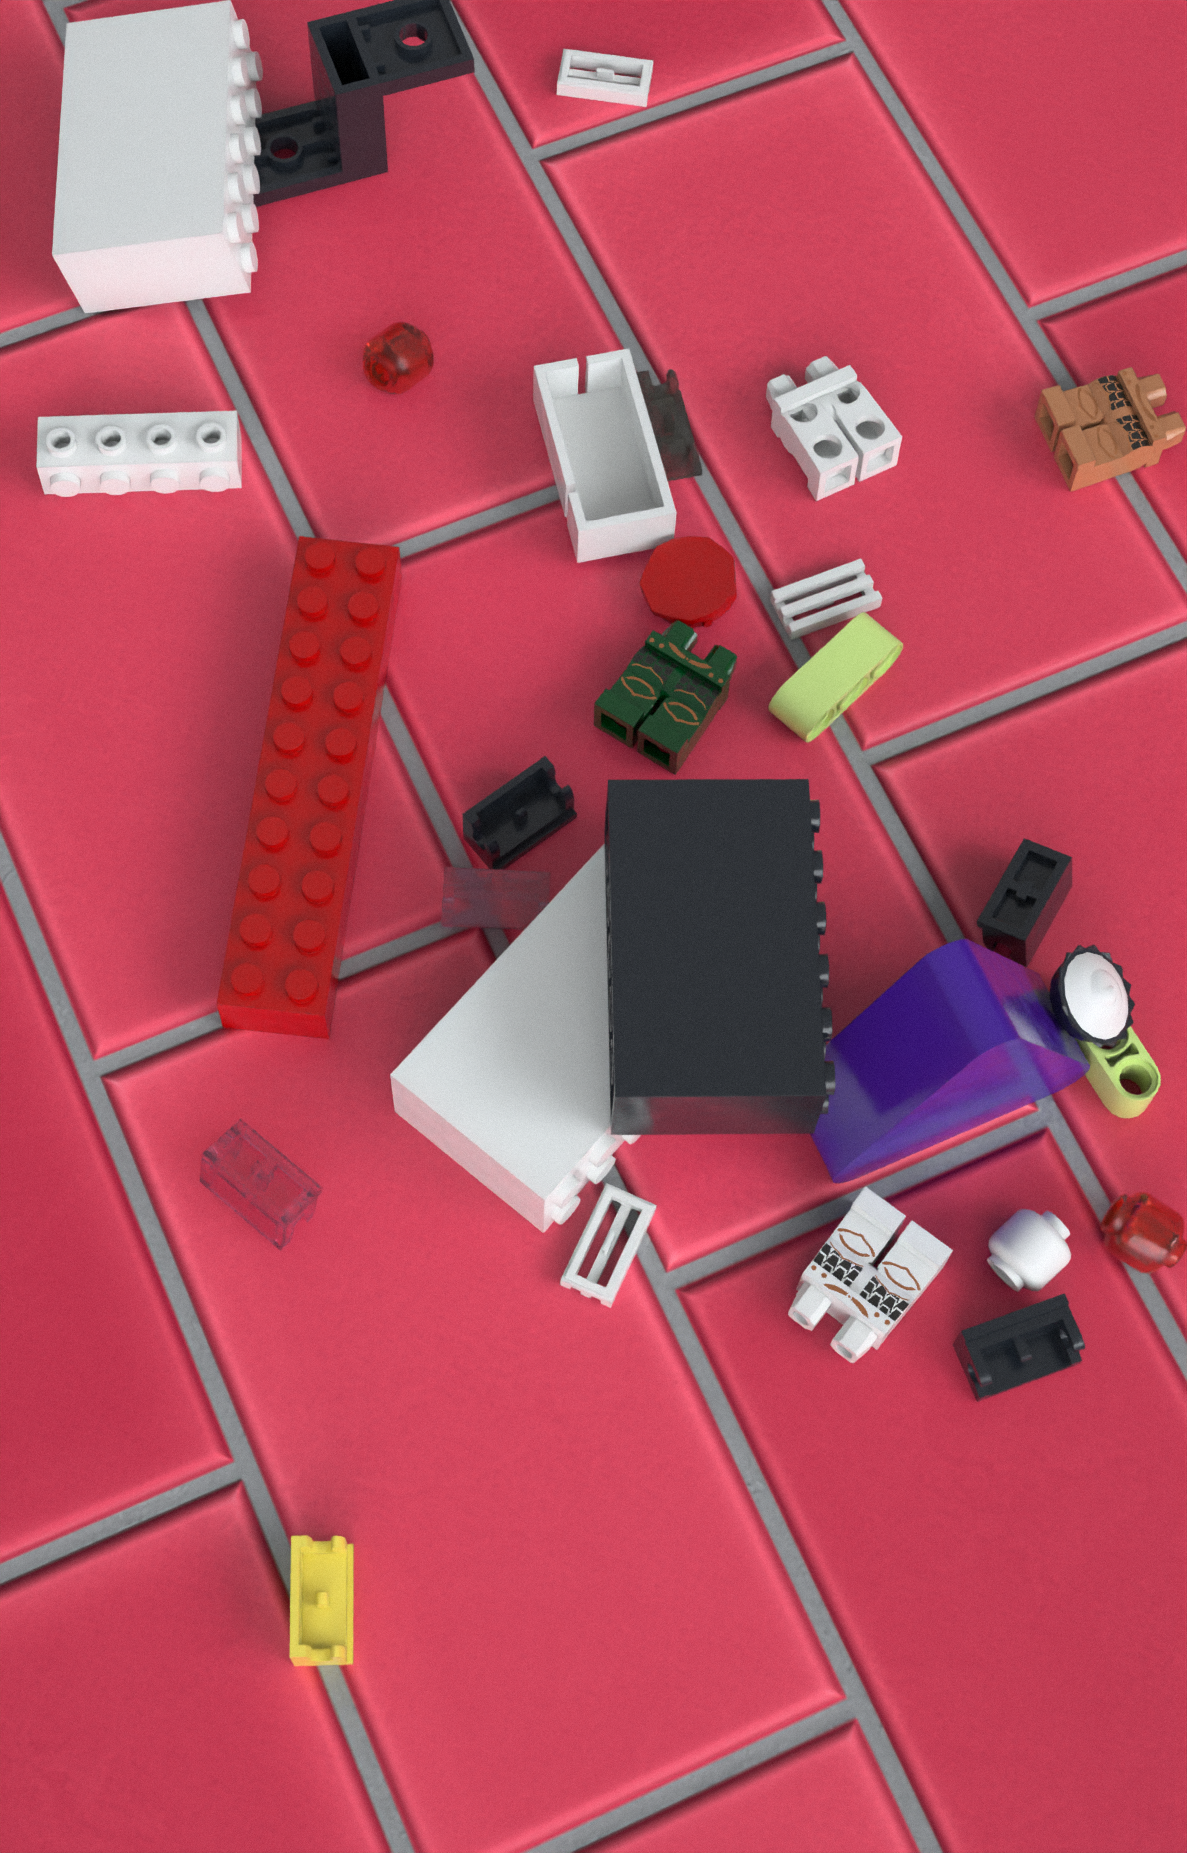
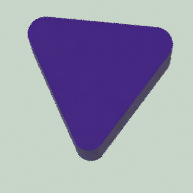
M968 939L956 940L925 955L826 1044L824 1061H834L835 1093L834 1095H829L828 1114H820L815 1132L810 1135L834 1183H844L857 1179L1052 1095L1073 1084L1089 1071L1090 1065L1077 1041L1059 1024L1052 1010L1050 993L1040 974Z

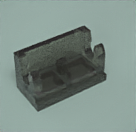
M672 369L668 370L666 382L657 386H653L648 370L636 372L667 481L701 476L702 466L699 453L695 445L682 394L679 390L676 372Z

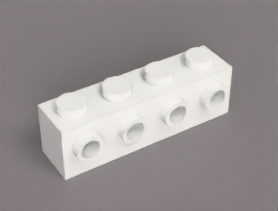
M237 411L38 417L36 468L44 495L56 494L62 497H71L78 493L122 495L127 492L156 491L168 494L177 490L204 489L210 492H220L228 488H242V438Z

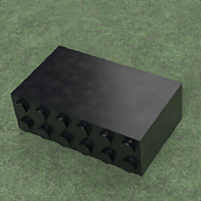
M809 779L608 780L604 821L611 1135L814 1134L820 1114H828L829 1095H834L835 1093L834 1061H824L826 1041H831L832 1011L831 1007H822L823 988H828L829 984L828 954H819L820 935H825L826 906L824 901L817 902V884H822L823 880L822 850H814V833H819L820 803L819 800H810Z

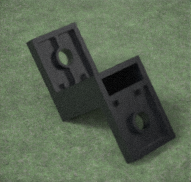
M393 0L307 22L315 101L262 114L260 118H255V126L261 143V154L254 156V164L260 180V192L253 194V203L256 207L388 172L383 96L475 72L474 57L450 0ZM409 37H418L424 43L418 46H409L402 41ZM281 149H291L296 153L287 159L277 158L273 155Z

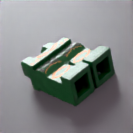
M675 620L662 634L653 630L645 640V646L635 654L626 670L610 690L606 688L594 703L595 727L631 749L638 741V753L674 775L677 774L718 710L727 701L730 680L737 664L736 654L721 645H714L704 660L691 653V650L697 644L698 635L693 628L679 620ZM615 721H617L618 723L622 724L623 726H625V727H627V728H624V727H622V726H619ZM658 747H660L668 753L662 752Z

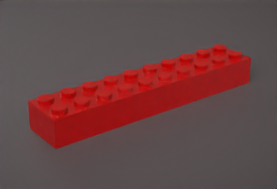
M299 536L216 1003L223 1028L329 1039L401 587L400 547Z

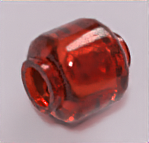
M407 322L392 323L367 341L363 349V371L366 378L375 388L390 394H403L427 377L434 366V352L428 336L416 326Z
M1136 1192L1131 1196L1122 1194L1112 1203L1101 1222L1100 1228L1105 1233L1104 1243L1107 1251L1143 1274H1152L1163 1266L1172 1268L1178 1263L1187 1248V1241L1183 1239L1185 1222L1182 1215L1148 1192Z

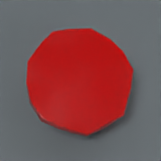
M686 536L674 538L656 546L647 562L639 585L653 615L661 617L671 624L675 620H679L691 628L700 626L707 628L713 624V621L729 611L737 598L735 561L725 548L709 537Z

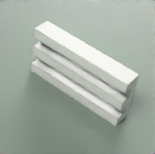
M563 49L557 81V95L647 107L653 73V60Z
M862 559L771 591L770 602L790 640L881 606L883 598L879 591H874V581L870 574H865V565ZM859 592L862 594L859 598L794 621L792 618L815 608L827 607L834 604V601Z
M606 1183L562 1275L560 1285L571 1289V1287L581 1291V1295L590 1299L591 1296L601 1300V1304L611 1308L654 1216L657 1205ZM612 1200L621 1203L619 1211L587 1279L577 1275ZM632 1209L641 1212L607 1286L603 1287L598 1284V1281Z

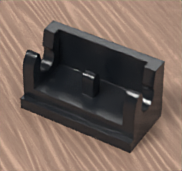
M546 756L462 814L463 839L495 876L577 818V813L574 811L573 791L569 785L562 789L555 780L556 772L554 765Z
M1025 838L1023 839L977 920V926L982 928L983 943L987 949L994 951L997 944L1001 943L1011 950L1010 957L1012 961L1028 967L1072 888V857Z
M1065 1293L960 1332L953 1347L977 1402L1081 1363L1082 1359L1079 1351L1085 1349V1344L1068 1306L1069 1302Z

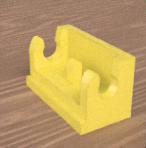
M308 1535L291 1536L289 1657L294 1666L353 1665L354 1544H347L345 1537L332 1536L331 1541H312V1538Z

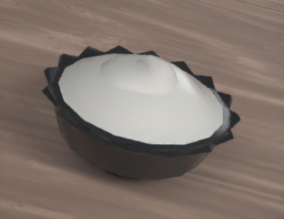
M1094 944L1087 948L1078 945L1073 952H1067L1064 962L1056 969L1051 979L1049 994L1052 1010L1063 1029L1070 1036L1080 1041L1092 1042L1099 1048L1104 1045L1115 1047L1118 1040L1127 1038V1029L1134 1023L1131 1012L1135 1003L1129 996L1131 984L1123 978L1122 966L1113 963L1110 953L1100 952Z

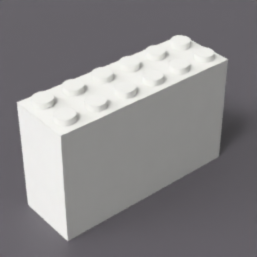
M231 0L66 23L52 256L84 313L251 293V272H257L258 258L256 248L252 242V233L259 231V219L256 206L253 203V194L260 192V180L254 164V156L261 154V143L255 126V118L262 116L261 99L256 89V81L262 80L263 69L259 53L257 51L252 52L250 49L247 23L245 19H238Z
M604 844L390 1074L395 1112L542 1233L554 1221L561 1225L572 1215L581 1201L577 1194L589 1181L596 1185L607 1175L616 1161V1158L612 1155L624 1141L631 1145L641 1136L611 1135Z

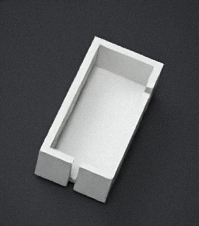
M630 349L586 356L585 393L578 394L579 364L577 358L535 365L533 371V401L564 516L567 517V527L577 563L654 549L656 546L674 539L677 512Z

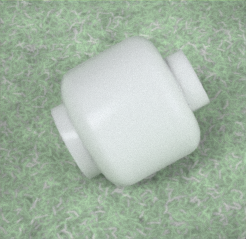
M1020 1209L990 1237L988 1247L992 1255L987 1259V1262L994 1272L1013 1290L1019 1292L1022 1288L1030 1291H1039L1069 1263L1071 1252L1065 1239L1070 1235V1232L1063 1222L1048 1210L1039 1215L1029 1209Z

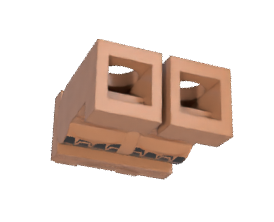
M1130 367L1118 371L1117 376H1103L1087 385L1062 391L1060 385L1041 390L1035 420L1050 451H1055L1054 459L1070 492L1133 471L1141 466L1146 468L1158 464L1162 450L1182 442L1186 427L1179 412L1173 411L1156 416L1153 410L1155 407L1164 405L1167 397L1166 387L1159 374L1137 378L1133 368Z

